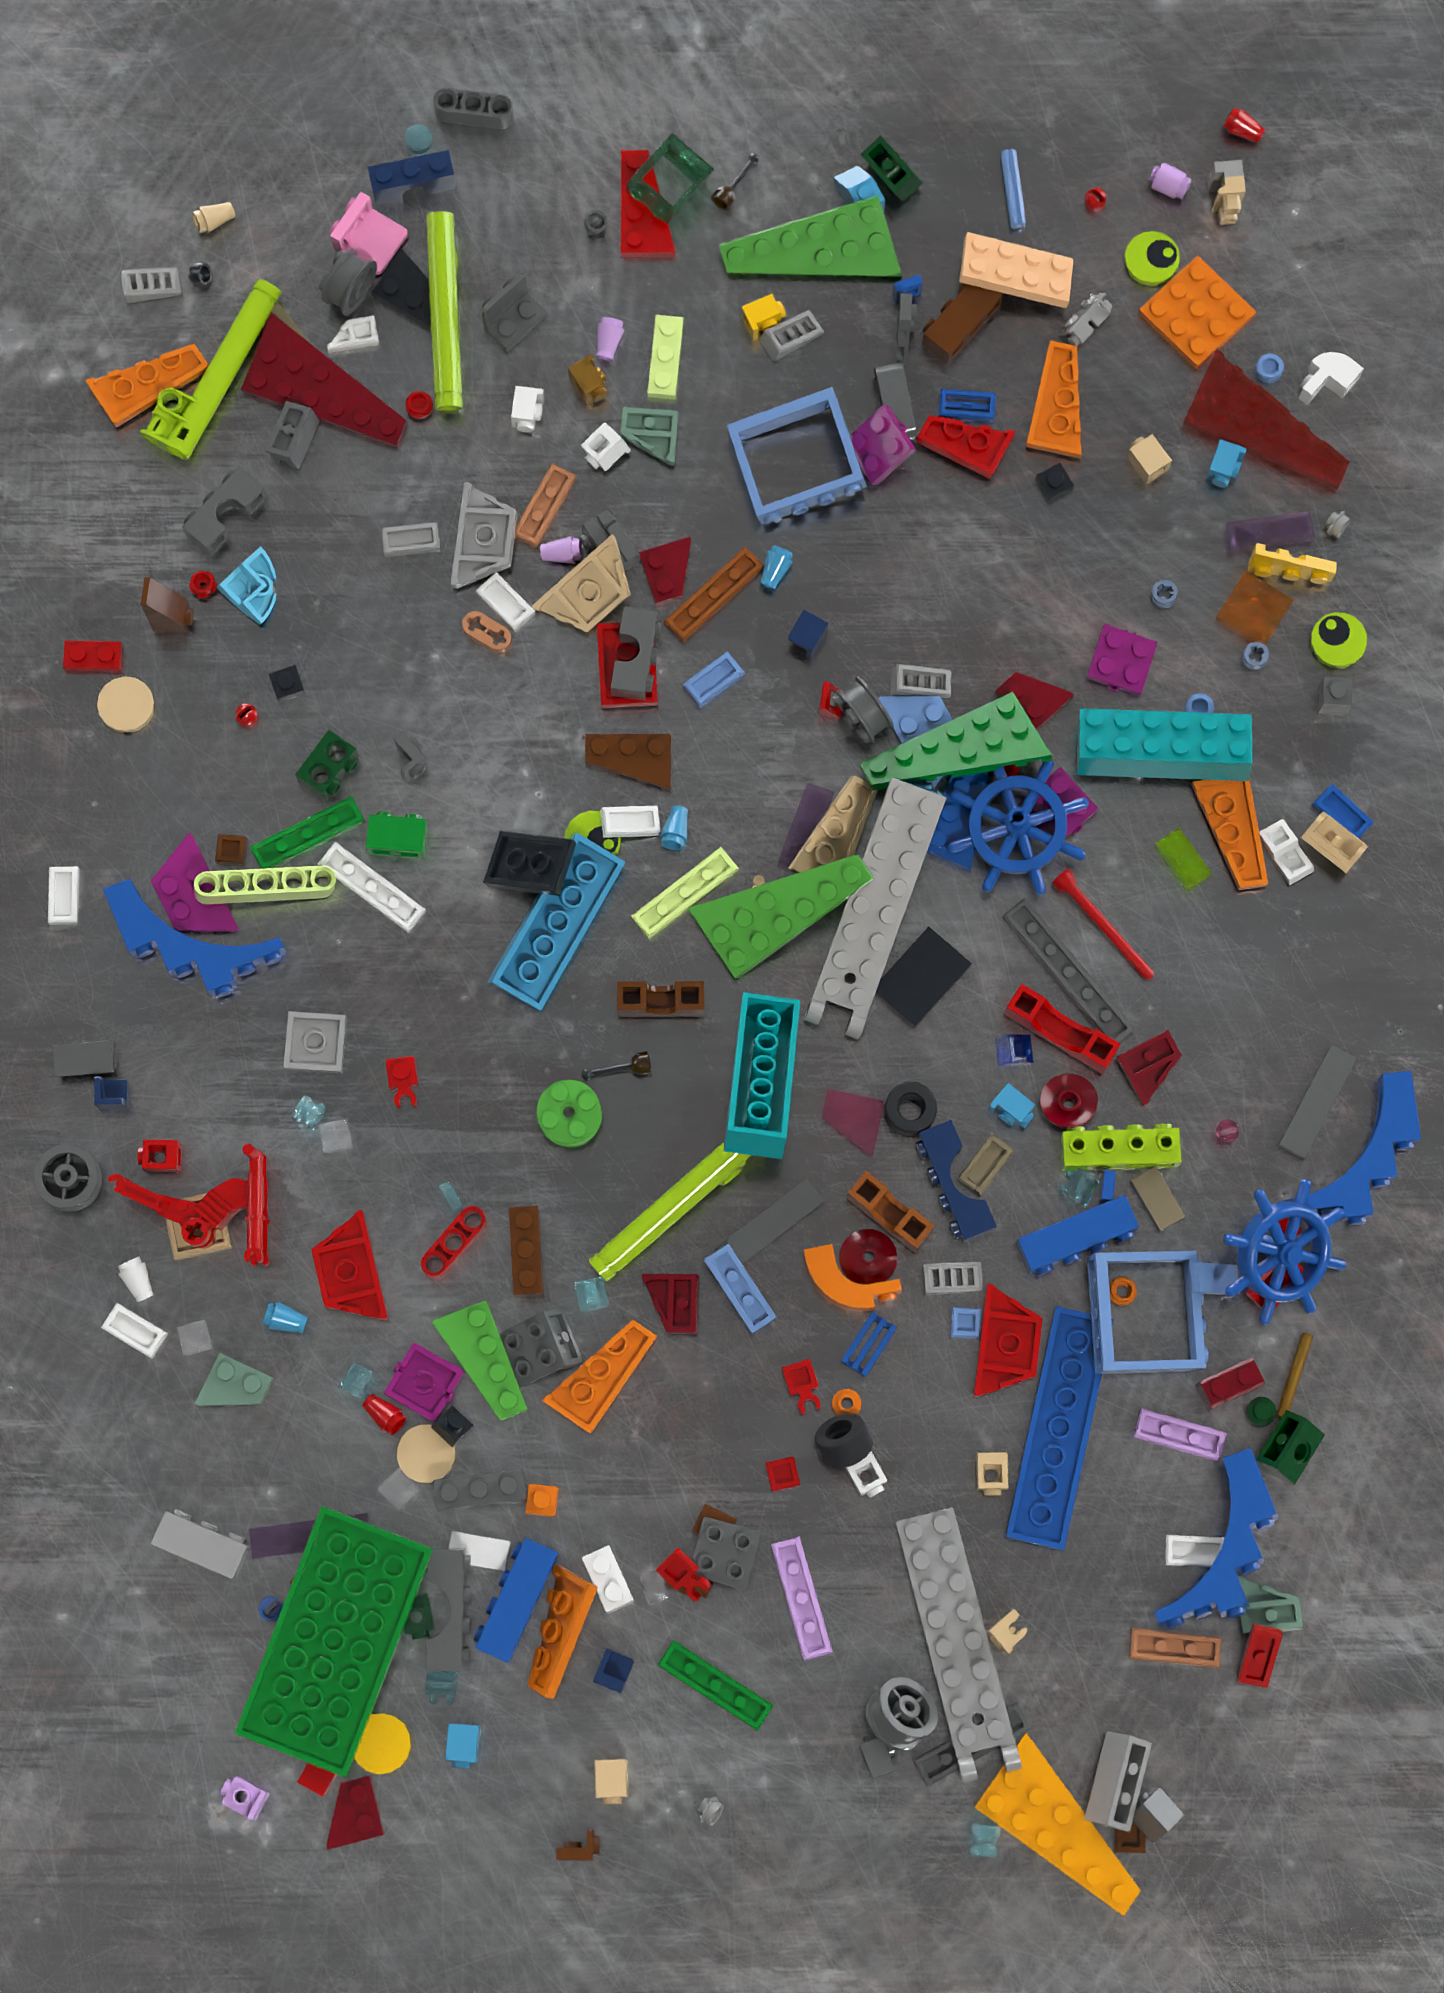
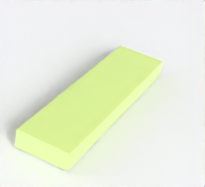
M720 847L635 912L631 919L650 940L689 910L688 908L694 906L738 872L739 868Z

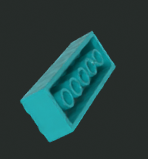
M1080 708L1077 724V775L1249 781L1253 764L1252 714Z
M746 992L742 994L724 1142L725 1152L776 1159L783 1158L787 1139L800 1000Z

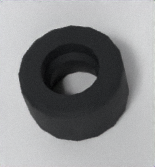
M904 1082L897 1085L890 1091L884 1105V1116L887 1124L894 1132L902 1136H918L919 1132L927 1130L932 1126L937 1114V1102L934 1094L927 1086L918 1082ZM908 1098L917 1100L922 1107L921 1115L914 1120L905 1119L899 1111L901 1102Z
M852 1413L840 1414L830 1418L820 1426L815 1435L816 1445L825 1463L832 1468L841 1469L859 1463L867 1457L873 1446L872 1437L863 1418Z

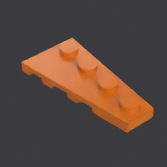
M191 344L161 354L159 358L147 362L143 360L135 363L133 367L121 371L117 369L108 372L106 376L97 379L93 377L85 380V382L117 428L156 404L158 395L162 390L166 388L180 389L204 374L209 364L196 345Z
M630 1321L597 1353L585 1361L579 1369L567 1377L553 1392L549 1393L542 1402L591 1435L656 1340L657 1335L636 1321Z

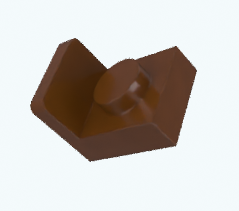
M587 1829V1848H581V1842H563V1848H556V1860L594 1861V1855H599L600 1836H594V1830Z

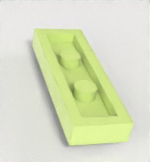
M656 315L648 397L676 399L683 317Z

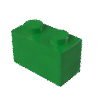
M379 811L377 815L369 814L366 839L368 855L425 859L428 835L427 820L422 819V816L418 814H406L405 817H396L393 813Z

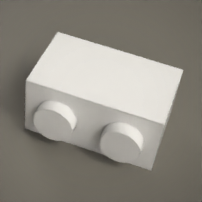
M609 1545L582 1557L593 1584L598 1587L597 1593L607 1614L634 1602Z

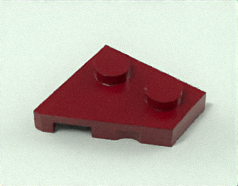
M1018 672L1009 677L994 693L998 698H1001L1013 692L1036 730L1044 725L1074 696L1070 691Z

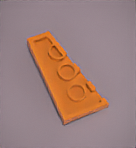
M1050 340L1026 447L1081 459L1077 346Z
M1250 778L1249 781H1193L1191 786L1238 890L1266 887L1268 885V878Z
M555 1564L552 1575L556 1576L553 1590L548 1589L546 1602L550 1603L546 1620H542L539 1631L541 1632L542 1642L541 1646L535 1649L528 1681L529 1688L551 1699L555 1697L598 1588L568 1569Z

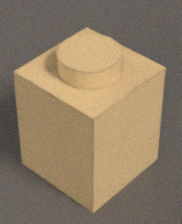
M1153 434L1145 439L1140 437L1129 446L1127 460L1146 485L1169 470L1172 460Z

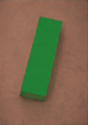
M350 796L250 846V849L261 869L276 868L366 822L353 796Z
M674 1640L657 1664L658 1667L756 1731L759 1730L774 1706Z

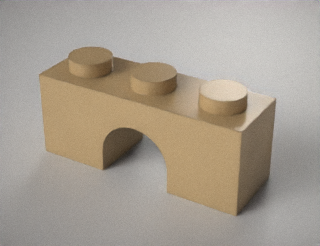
M595 1760L596 1798H603V1804L623 1803L622 1797H629L628 1760Z

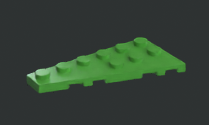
M879 195L719 244L727 273L902 277Z
M853 855L688 909L734 978L739 979L875 878L861 857Z

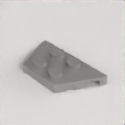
M464 482L451 577L452 588L462 587L511 567L517 511L505 503H500L488 493L485 494L474 488L469 482Z

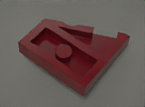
M690 536L639 552L641 565L656 607L683 599L691 548Z
M1165 1030L1116 1056L1141 1106H1144L1151 1100L1150 1098L1163 1083L1170 1069L1175 1066L1182 1055L1169 1030Z
M642 1274V1280L646 1284L668 1334H698L699 1275Z
M371 1775L340 1783L326 1844L327 1850L385 1835Z

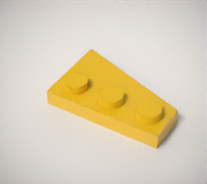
M1256 543L1248 561L1247 572H1254L1259 577L1278 575L1290 581L1302 578L1310 579L1315 584H1326L1327 582H1332L1336 574L1337 562L1308 555L1294 558L1289 554L1288 550L1279 548L1277 552L1265 551V545Z

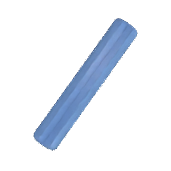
M1014 149L1004 150L1001 153L1010 226L1013 229L1025 227L1026 220L1017 155Z

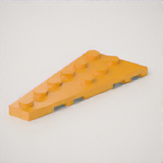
M1025 1733L1016 1745L1022 1769L1007 1772L1003 1764L974 1808L1124 1916L1141 1890L1090 1821L1084 1820L1085 1813L1028 1734Z

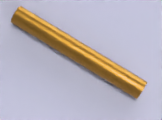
M1302 1332L1276 1416L1279 1418L1283 1416L1286 1410L1290 1411L1314 1337L1311 1334Z

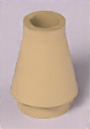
M226 202L197 207V211L192 212V218L198 232H206L208 234L228 220L235 218V212L232 204Z

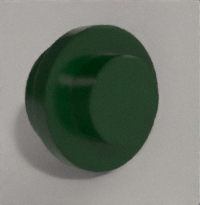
M1266 1397L1254 1398L1247 1406V1417L1256 1426L1263 1427L1271 1424L1277 1414L1275 1404Z

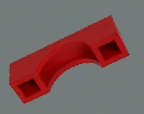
M1022 983L1004 1012V1015L1102 1075L1121 1045L1101 1031L1085 1027L1066 1017L1055 1009L1047 998Z

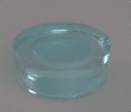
M414 125L406 131L405 143L408 150L414 154H424L430 150L433 138L431 131L426 126Z

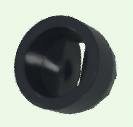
M195 263L189 268L190 274L188 278L193 284L208 285L211 282L212 270L208 263Z

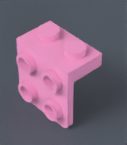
M360 192L356 199L352 198L345 209V215L340 221L337 220L330 230L334 250L345 252L353 248L357 251V256L365 261L374 260L377 263V275L384 271L408 236L406 228L374 210L370 197L363 192Z

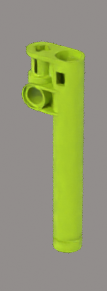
M445 211L426 214L435 410L456 411L463 408L457 296L458 257L454 237L455 217L453 213Z
M257 279L252 288L253 291L248 295L192 396L174 388L162 390L157 398L158 403L152 412V420L146 430L141 429L139 432L142 438L181 459H189L272 312L274 304L277 303L282 293L277 287L265 280ZM170 400L178 401V405L172 409L165 407V404Z
M724 1142L720 1144L601 1248L599 1253L594 1254L589 1259L590 1264L608 1282L616 1275L617 1271L622 1270L718 1185L724 1186L742 1171V1167L746 1164L745 1161L752 1155L725 1152Z

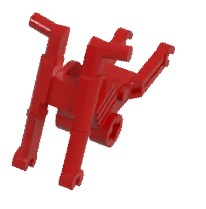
M245 1144L242 1148L243 1153L249 1157L247 1181L240 1178L228 1179L209 1190L199 1203L156 1194L117 1173L108 1177L109 1182L114 1183L116 1181V1186L113 1188L116 1193H120L124 1197H128L155 1210L160 1216L179 1223L182 1227L181 1234L183 1239L198 1249H206L212 1246L216 1239L215 1231L217 1229L222 1231L239 1211L247 1210V1216H245V1221H247V1250L244 1253V1260L247 1263L251 1262V1265L254 1267L258 1265V1262L264 1266H269L268 1224H270V1220H268L267 1156L252 1144ZM196 1229L204 1232L202 1238L193 1235Z

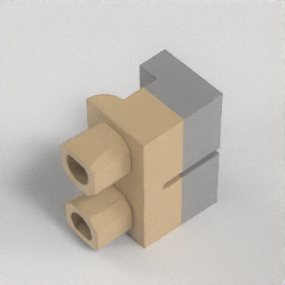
M1242 160L1214 162L1207 181L1208 192H1217L1211 213L1218 212L1220 225L1234 224L1237 222V213L1241 211V203L1246 192Z

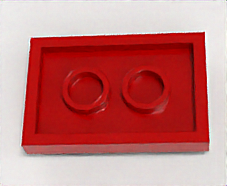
M621 622L597 624L601 708L658 705L656 665H651L649 675H654L652 692H646L645 701L611 696L615 661H632L638 656L639 650L633 644L620 642Z

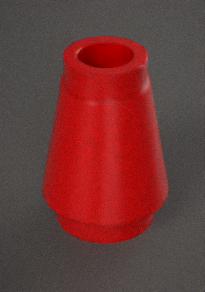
M1233 107L1223 124V127L1228 129V133L1255 143L1259 142L1265 132V128L1242 108L1239 110Z
M375 1394L368 1396L362 1405L383 1433H388L392 1436L406 1422L403 1410L377 1397Z

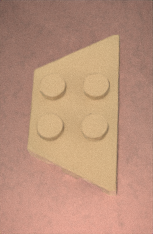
M610 535L532 605L533 609L550 614L562 622L573 624L576 628L585 632H589L631 595L616 537Z

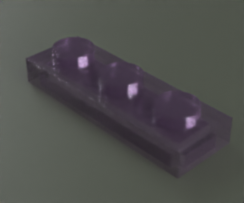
M1310 511L1226 523L1230 552L1252 550L1256 543L1263 544L1266 548L1309 542L1315 538Z
M807 783L778 859L779 864L788 867L791 865L829 809L834 797L833 791Z

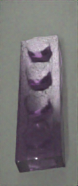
M368 1513L348 1515L369 1523ZM316 1520L249 1529L252 1559L303 1553Z

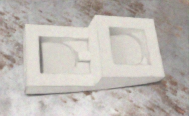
M1283 819L1259 832L1262 843L1289 886L1314 872V866L1299 847L1297 837Z

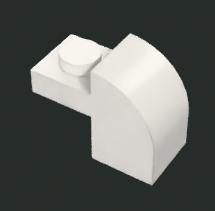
M1323 353L1311 361L1307 371L1309 374L1300 385L1302 391L1299 399L1308 405L1324 385L1340 398H1343L1358 381L1364 368L1342 353Z

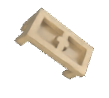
M1324 811L1301 837L1345 873L1353 867L1369 847Z
M1015 1609L1011 1610L986 1632L988 1638L1004 1656L1013 1651L1012 1647L1027 1632V1628H1023L1016 1632V1634H1013L1016 1628H1009L1011 1623H1014L1019 1617Z

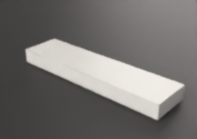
M337 842L330 847L318 862V866L330 867L335 872L336 880L407 933L412 930L426 912L425 908Z

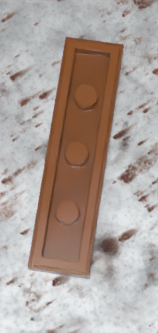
M747 547L742 548L666 618L664 624L684 643L764 569V564Z

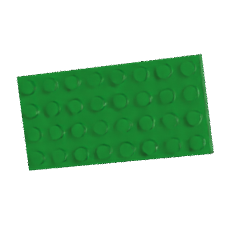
M321 1506L234 1734L345 1778L348 1777L434 1548L328 1507Z

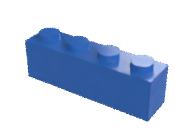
M1123 1195L1018 1238L1016 1246L1028 1274L1037 1273L1039 1277L1053 1271V1265L1062 1261L1065 1265H1069L1080 1260L1079 1254L1089 1250L1091 1254L1098 1253L1108 1248L1106 1243L1116 1239L1118 1243H1122L1134 1238L1133 1232L1137 1231L1139 1225L1126 1195Z
M525 1538L523 1543L518 1542L511 1555L515 1562L510 1571L505 1569L498 1586L503 1587L499 1597H492L486 1613L490 1615L485 1626L480 1624L473 1641L477 1642L475 1647L477 1650L510 1664L559 1556L558 1552L528 1538Z

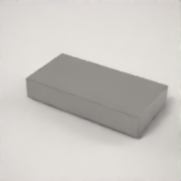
M437 522L381 528L384 557L441 551Z

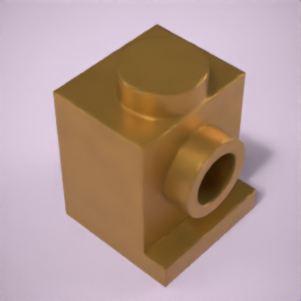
M592 354L568 367L569 379L586 404L593 400L598 402L607 396L608 391L605 388L607 379L599 367L595 368V359Z

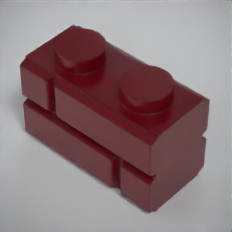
M1252 1357L1198 1382L1196 1388L1209 1412L1246 1395L1248 1392L1261 1388L1265 1385V1381Z

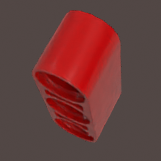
M469 1206L462 1210L421 1259V1268L427 1278L431 1280L444 1278L487 1228V1219L481 1208ZM472 1214H477L481 1217L480 1225L475 1228H470L465 1224L467 1217ZM453 1236L462 1239V1245L456 1250H450L446 1247L448 1239ZM435 1258L442 1260L443 1266L438 1272L428 1271L427 1264L430 1260Z

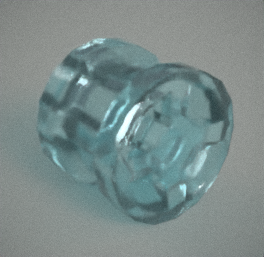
M305 1094L299 1101L292 1120L297 1123L303 1122L307 1124L310 1130L314 1131L325 1113L326 1105L322 1102H313L311 1097Z

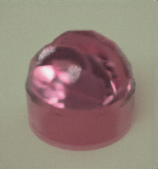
M1226 1119L1217 1125L1216 1135L1221 1141L1232 1143L1238 1139L1240 1128L1235 1121ZM1235 1127V1133L1222 1136V1130Z

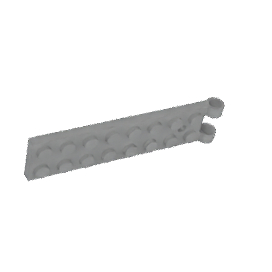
M891 778L862 857L863 862L875 879L849 897L845 903L804 1016L805 1021L818 1025L826 1001L852 1010L844 1035L855 1039L860 1038L947 797ZM851 972L855 975V981L848 984L845 982L844 977L847 973Z
M953 1507L896 1521L895 1524L963 1783L978 1780L971 1753L1000 1746L1007 1772L1022 1769ZM978 1713L983 1716L984 1721L981 1725H975L972 1722L974 1714Z

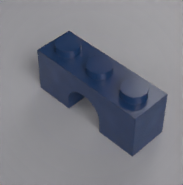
M449 149L368 166L376 205L403 200V193L416 187H425L429 189L430 194L457 188Z

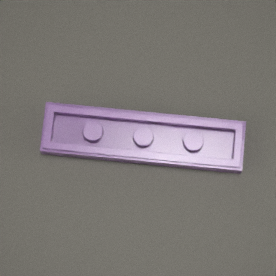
M800 1536L771 1544L803 1661L833 1653Z

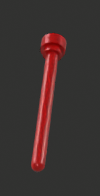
M1067 868L1052 882L1053 886L1059 892L1062 890L1064 894L1068 893L1145 979H1152L1154 976L1153 970L1077 887L1076 884L1078 882L1075 880L1076 876Z

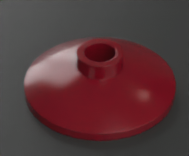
M1071 1073L1060 1074L1050 1079L1044 1085L1040 1095V1107L1044 1116L1056 1126L1062 1128L1079 1127L1085 1125L1094 1117L1098 1108V1095L1094 1086L1086 1078ZM1065 1102H1071L1074 1106L1072 1108H1066L1063 1104Z
M862 1229L852 1233L846 1238L840 1249L839 1263L841 1270L850 1281L857 1284L868 1285L887 1281L897 1266L898 1257L894 1243L886 1234L875 1229ZM870 1251L874 1254V1259L866 1261L863 1258V1254Z

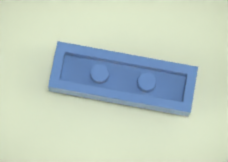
M729 1243L704 1258L709 1269L751 1333L777 1318Z

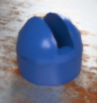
M268 1596L261 1600L259 1613L263 1619L275 1621L279 1618L283 1605L277 1597ZM275 1601L277 1605L266 1615L264 1610Z

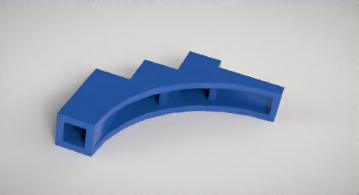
M130 878L103 889L127 950L132 958L135 956L138 958L146 957L154 952V948L158 947L171 977H185L193 972V968L198 967L211 997L217 996V998L231 994L233 988L238 986L235 975H248L256 970V966L264 963L266 965L277 963L282 960L283 955L287 954L280 937L259 944L241 946L216 945L192 939L172 929L154 915L141 899Z
M1412 1071L1385 1073L1378 1078V1109L1375 1125L1367 1146L1357 1162L1345 1175L1329 1186L1309 1194L1305 1204L1306 1207L1311 1208L1321 1217L1326 1216L1335 1208H1342L1345 1214L1340 1219V1222L1348 1221L1349 1225L1365 1224L1366 1219H1369L1374 1214L1369 1184H1372L1373 1188L1390 1186V1182L1398 1177L1393 1147L1396 1146L1397 1151L1413 1149L1414 1144L1421 1140ZM1293 1198V1199H1288V1200H1283V1201H1291V1202H1294L1295 1198Z
M1251 1448L1223 1458L1230 1484L1231 1509L1229 1526L1222 1548L1209 1571L1194 1588L1176 1602L1155 1612L1161 1627L1167 1626L1168 1629L1179 1627L1185 1623L1184 1619L1194 1615L1197 1619L1213 1613L1212 1608L1215 1607L1218 1608L1222 1617L1228 1616L1229 1619H1233L1245 1614L1244 1609L1250 1607L1237 1573L1243 1572L1244 1575L1253 1573L1260 1569V1564L1265 1563L1252 1529L1257 1528L1258 1531L1268 1529L1275 1525V1520L1279 1519Z

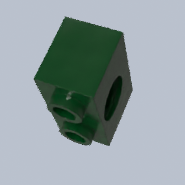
M881 135L860 154L902 201L907 199L924 183Z
M1286 1410L1256 1460L1274 1476L1295 1485L1325 1434L1307 1418Z

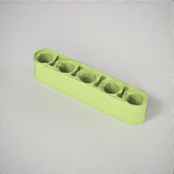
M328 866L206 871L197 875L194 880V896L202 904L326 898L334 891L336 875ZM319 877H325L330 881V884L326 887H320L315 883V880ZM294 878L301 882V886L295 889L290 888L286 882ZM261 880H268L273 886L268 890H262L257 886V883ZM236 881L240 882L244 888L236 892L230 890L228 885ZM203 883H210L215 889L210 893H204L199 887Z

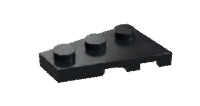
M401 248L373 289L372 297L431 330L429 279Z

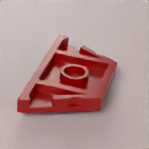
M358 1210L347 1222L337 1227L328 1238L322 1240L311 1249L325 1308L384 1321L389 1320L363 1210Z
M987 1283L973 1397H980L1035 1378L1037 1372L1043 1318Z

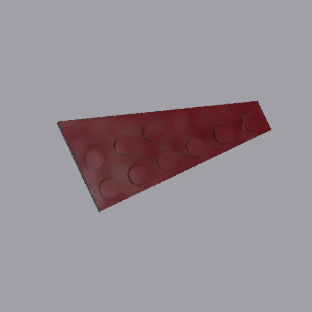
M271 313L241 387L242 392L284 407L286 401L309 407L321 421L398 448L407 426V420Z

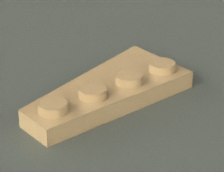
M851 776L787 870L797 874L853 856L878 790L873 791L867 781L857 776Z

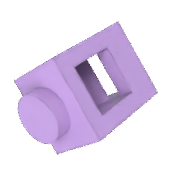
M235 1776L233 1781L227 1779L219 1795L224 1797L221 1804L253 1821L256 1820L270 1793L239 1776ZM239 1791H244L247 1795L243 1803L238 1802L236 1799Z

